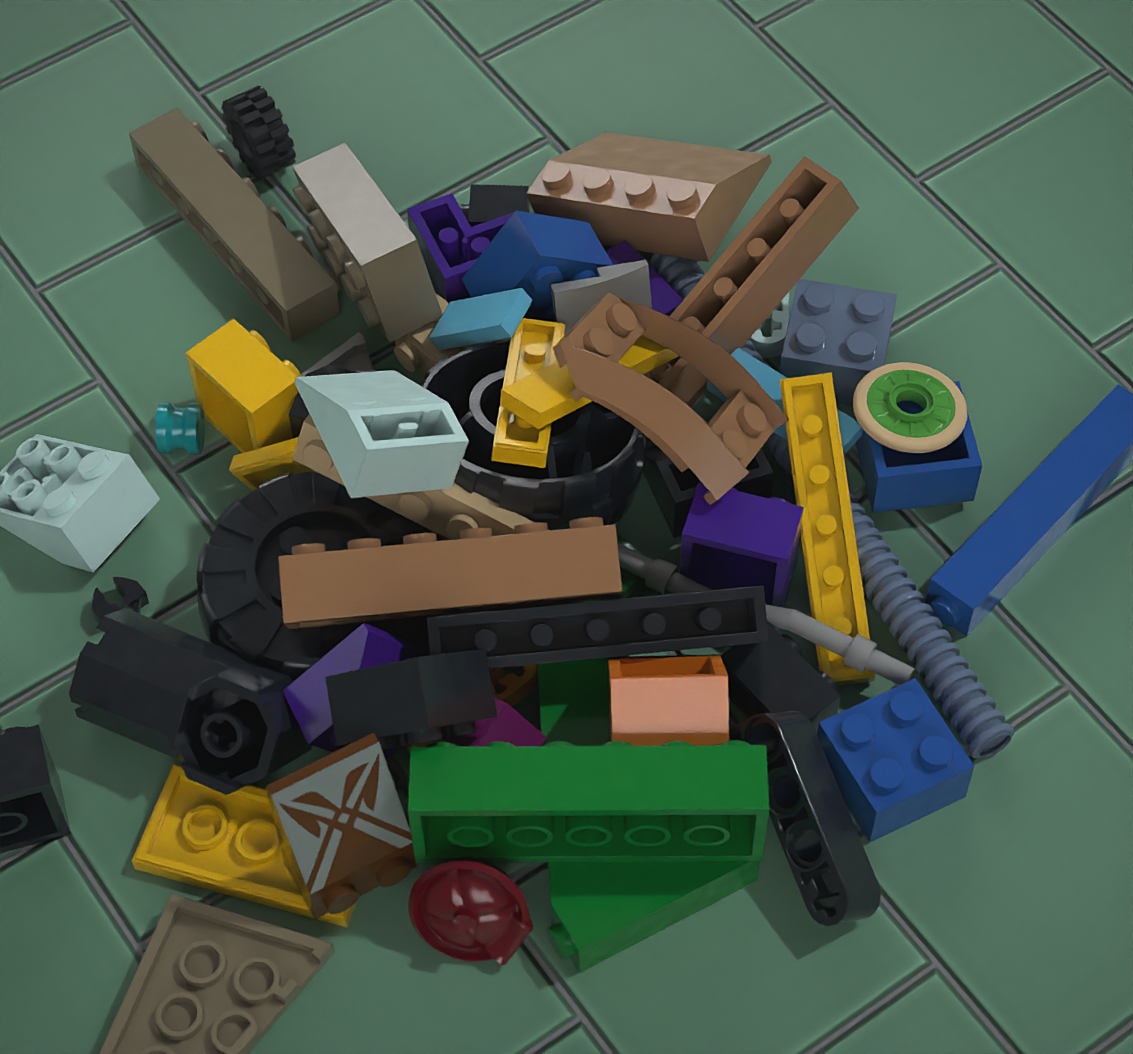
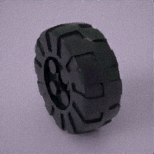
M496 341L466 347L465 351L450 358L445 356L425 373L422 387L449 403L469 440L454 482L470 494L476 492L499 504V508L517 513L535 523H547L548 530L550 531L570 529L569 522L571 520L589 517L603 518V526L615 525L628 511L642 475L646 435L627 420L592 401L552 422L545 468L491 461L510 342L496 343Z
M315 470L299 474H293L290 471L259 483V488L241 500L239 498L235 499L215 521L216 529L209 543L203 542L196 575L198 609L204 631L209 642L232 651L252 662H259L281 673L288 674L294 681L363 623L424 647L428 652L430 651L428 627L426 626L427 617L289 629L284 624L278 556L292 555L293 546L313 543L325 544V551L327 552L348 550L347 542L356 539L377 538L381 539V546L403 544V537L406 535L432 533L428 528L367 497L351 498L344 485Z

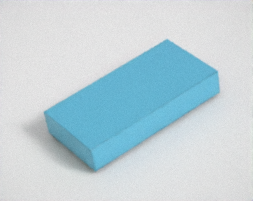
M517 288L451 301L429 339L438 350H445L512 338L530 307L532 299L523 288Z

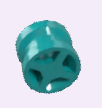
M169 402L159 403L155 421V439L159 453H171L174 449H186L189 454L202 453L205 439V414L201 403H191L186 408H176Z

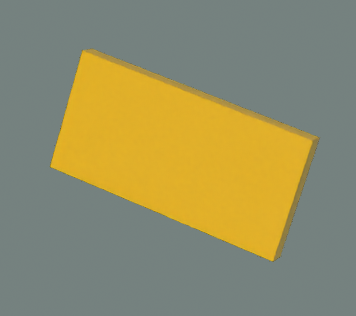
M173 764L132 858L134 869L315 919L284 865L267 789L248 784L235 792L225 795L188 779L182 767ZM357 902L343 912L337 914H330L328 912L316 920L348 928Z

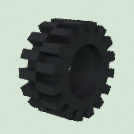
M256 86L223 101V104H221V109L224 112L222 116L223 120L228 124L226 129L228 134L232 136V144L235 149H238L241 161L243 163L246 162L248 171L253 173L256 179H263L295 164L296 152L292 148L294 146L293 139L288 136L289 128L287 124L283 123L281 111L275 108V101L271 96L268 97L267 91L264 88L261 89L260 86Z

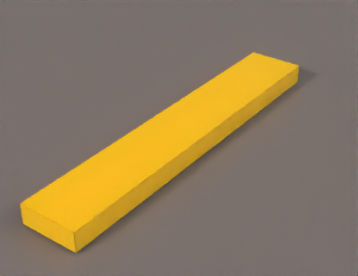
M832 372L780 379L783 412L789 418V421L785 423L795 500L797 506L804 507L800 536L811 617L852 638L859 634L870 640ZM815 644L819 671L827 673L837 686L875 681L876 676L874 672L866 669L864 673H861L843 664V657Z

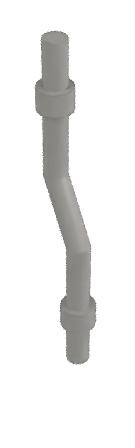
M620 543L618 544L620 568L644 579L645 586L663 595L668 591L674 594L713 590L678 573V566L660 557L654 561ZM766 605L767 622L774 628L789 630L843 657V664L861 673L868 669L901 685L908 682L915 668L877 650V643L859 634L852 638L795 609Z

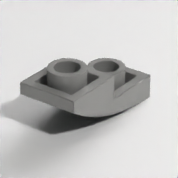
M647 260L598 267V277L551 284L554 321L565 324L564 336L600 298L608 293L652 309Z

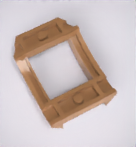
M611 293L600 298L553 347L559 367L561 368L565 364L568 365L575 384V388L569 393L577 402L582 397H585L615 412L653 441L681 472L690 468L708 489L703 498L709 505L721 498L750 473L746 469L748 464L774 430L789 421V418L755 378L734 357L715 342L674 318L640 304L618 298ZM640 336L653 340L682 357L711 381L727 398L726 402L708 424L672 392L643 374L617 362Z

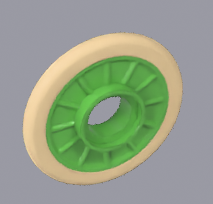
M899 362L880 366L866 374L854 391L853 410L860 426L875 441L897 451L927 453L939 450L958 438L967 421V404L959 388L943 373L925 365ZM905 400L918 403L923 408V411L917 414H909L902 411L897 406V403Z

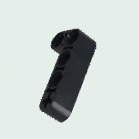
M798 711L763 713L751 716L730 728L729 741L738 740L747 742L750 745H766L769 816L811 917L819 924L825 926L869 918L876 912L880 904L881 892L879 884L810 719Z

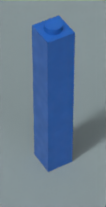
M1117 385L930 578L925 603L931 606L934 612L933 616L938 617L942 625L953 627L967 637L1133 461V394Z

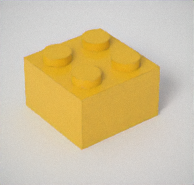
M233 318L185 352L196 401L203 405L205 419L238 450L244 453L293 439L289 412L298 394V389L295 385L296 377H302V375L290 361L284 360L282 362L270 351L267 342L258 332L254 330L248 332Z

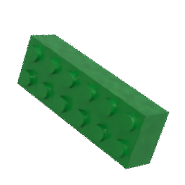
M733 740L720 745L692 746L684 741H669L660 746H633L624 741H612L602 746H574L563 741L550 742L544 746H515L509 742L499 741L485 746L458 747L449 742H434L426 747H411L408 814L415 863H445L463 858H478L488 862L763 861L769 816L766 745H750L744 741Z

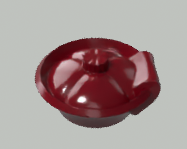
M463 858L436 865L424 872L416 880L410 891L408 912L416 932L430 947L453 959L467 962L496 960L500 965L504 966L533 930L528 905L520 889L502 869L486 860Z

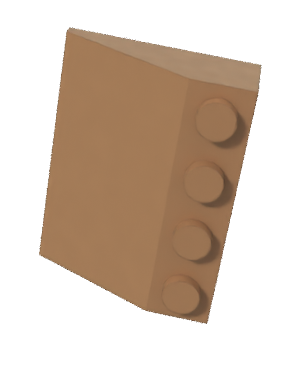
M605 132L550 159L526 194L535 214L589 222L602 245L615 246L625 240L634 250L709 262L772 163L769 154Z

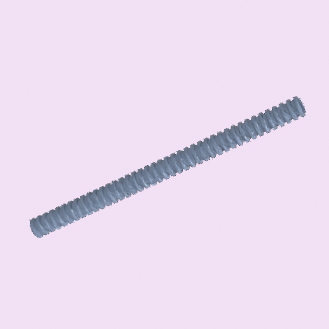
M654 253L649 261V265L683 300L704 276L702 268L693 259ZM748 340L741 350L763 363L761 355L756 352L753 343ZM773 432L766 441L767 447L771 453L775 454L776 461L779 465L783 466L784 473L787 477L791 478L790 481L793 485L788 441ZM849 491L862 586L866 597L869 600H873L872 605L876 612L881 613L880 617L884 624L890 626L889 631L891 635L898 639V645L901 650L907 652L906 656L909 662L916 665L915 670L919 677L925 678L924 684L927 689L934 691L933 698L938 704H943L941 709L946 717L952 718L950 723L954 730L961 731L959 736L964 744L970 745L968 750L972 757L977 759L986 758L998 753L1011 741L1015 733L1011 724L1004 723L1005 716L1001 710L995 709L996 703L991 696H986V687L983 683L977 682L978 676L974 670L968 669L969 663L964 656H959L960 650L958 646L950 642L951 636L948 631L942 629L943 625L938 617L933 616L934 612L931 606L924 603L925 598L920 591H916L917 587L914 581L907 578L908 573L906 569L899 565V559L894 553H891V548L887 541L882 540L883 537L879 529L874 528V523L869 516H866L864 507L857 503V497L853 492Z

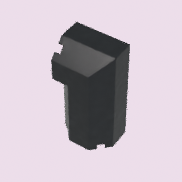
M123 608L105 615L96 627V629L105 632L98 645L87 641L79 654L69 691L71 702L81 706L74 709L77 717L182 761L183 763L180 765L188 779L220 793L228 795L250 783L263 779L312 749V745L308 744L282 692L294 682L290 675L281 673L259 662H252L232 651L142 614Z

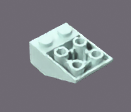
M395 370L296 377L295 385L351 498L452 488L469 440L447 401Z
M39 434L23 442L18 447L16 456L0 471V526L58 562L93 573L160 500L129 454Z

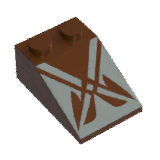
M374 733L266 786L284 865L315 919L328 912L330 914H337L347 910L357 902L359 896L379 886H393L405 879L410 871L417 867L412 835L380 743Z

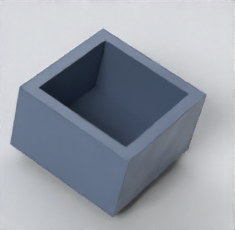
M799 279L795 289L784 341L780 374L787 378L832 372L836 403L853 405L854 391L860 380L870 371L885 365L897 295Z

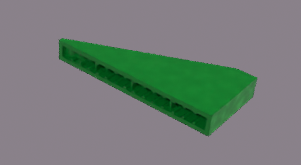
M608 657L537 664L541 733L547 737L542 746L554 741L568 742L574 746H602L605 743L611 742ZM760 861L548 862L552 925L547 928L549 940L557 955L562 960L570 957L580 974L757 881Z

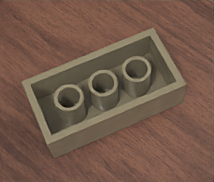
M343 143L293 166L299 186L292 190L303 214H309L312 224L307 226L312 242L319 253L324 252L326 261L336 277L340 276L350 300L353 303L358 302L359 309L369 328L378 326L390 343L440 319L443 314L417 239L348 145Z

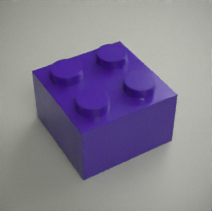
M699 482L682 532L680 574L713 590L764 586L765 604L784 607L797 563L804 507L790 504L781 498H764L739 492L733 487L721 498L709 505L703 498L708 489L702 482Z

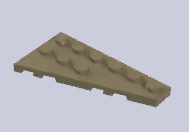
M171 894L99 1054H249L335 953L333 943Z

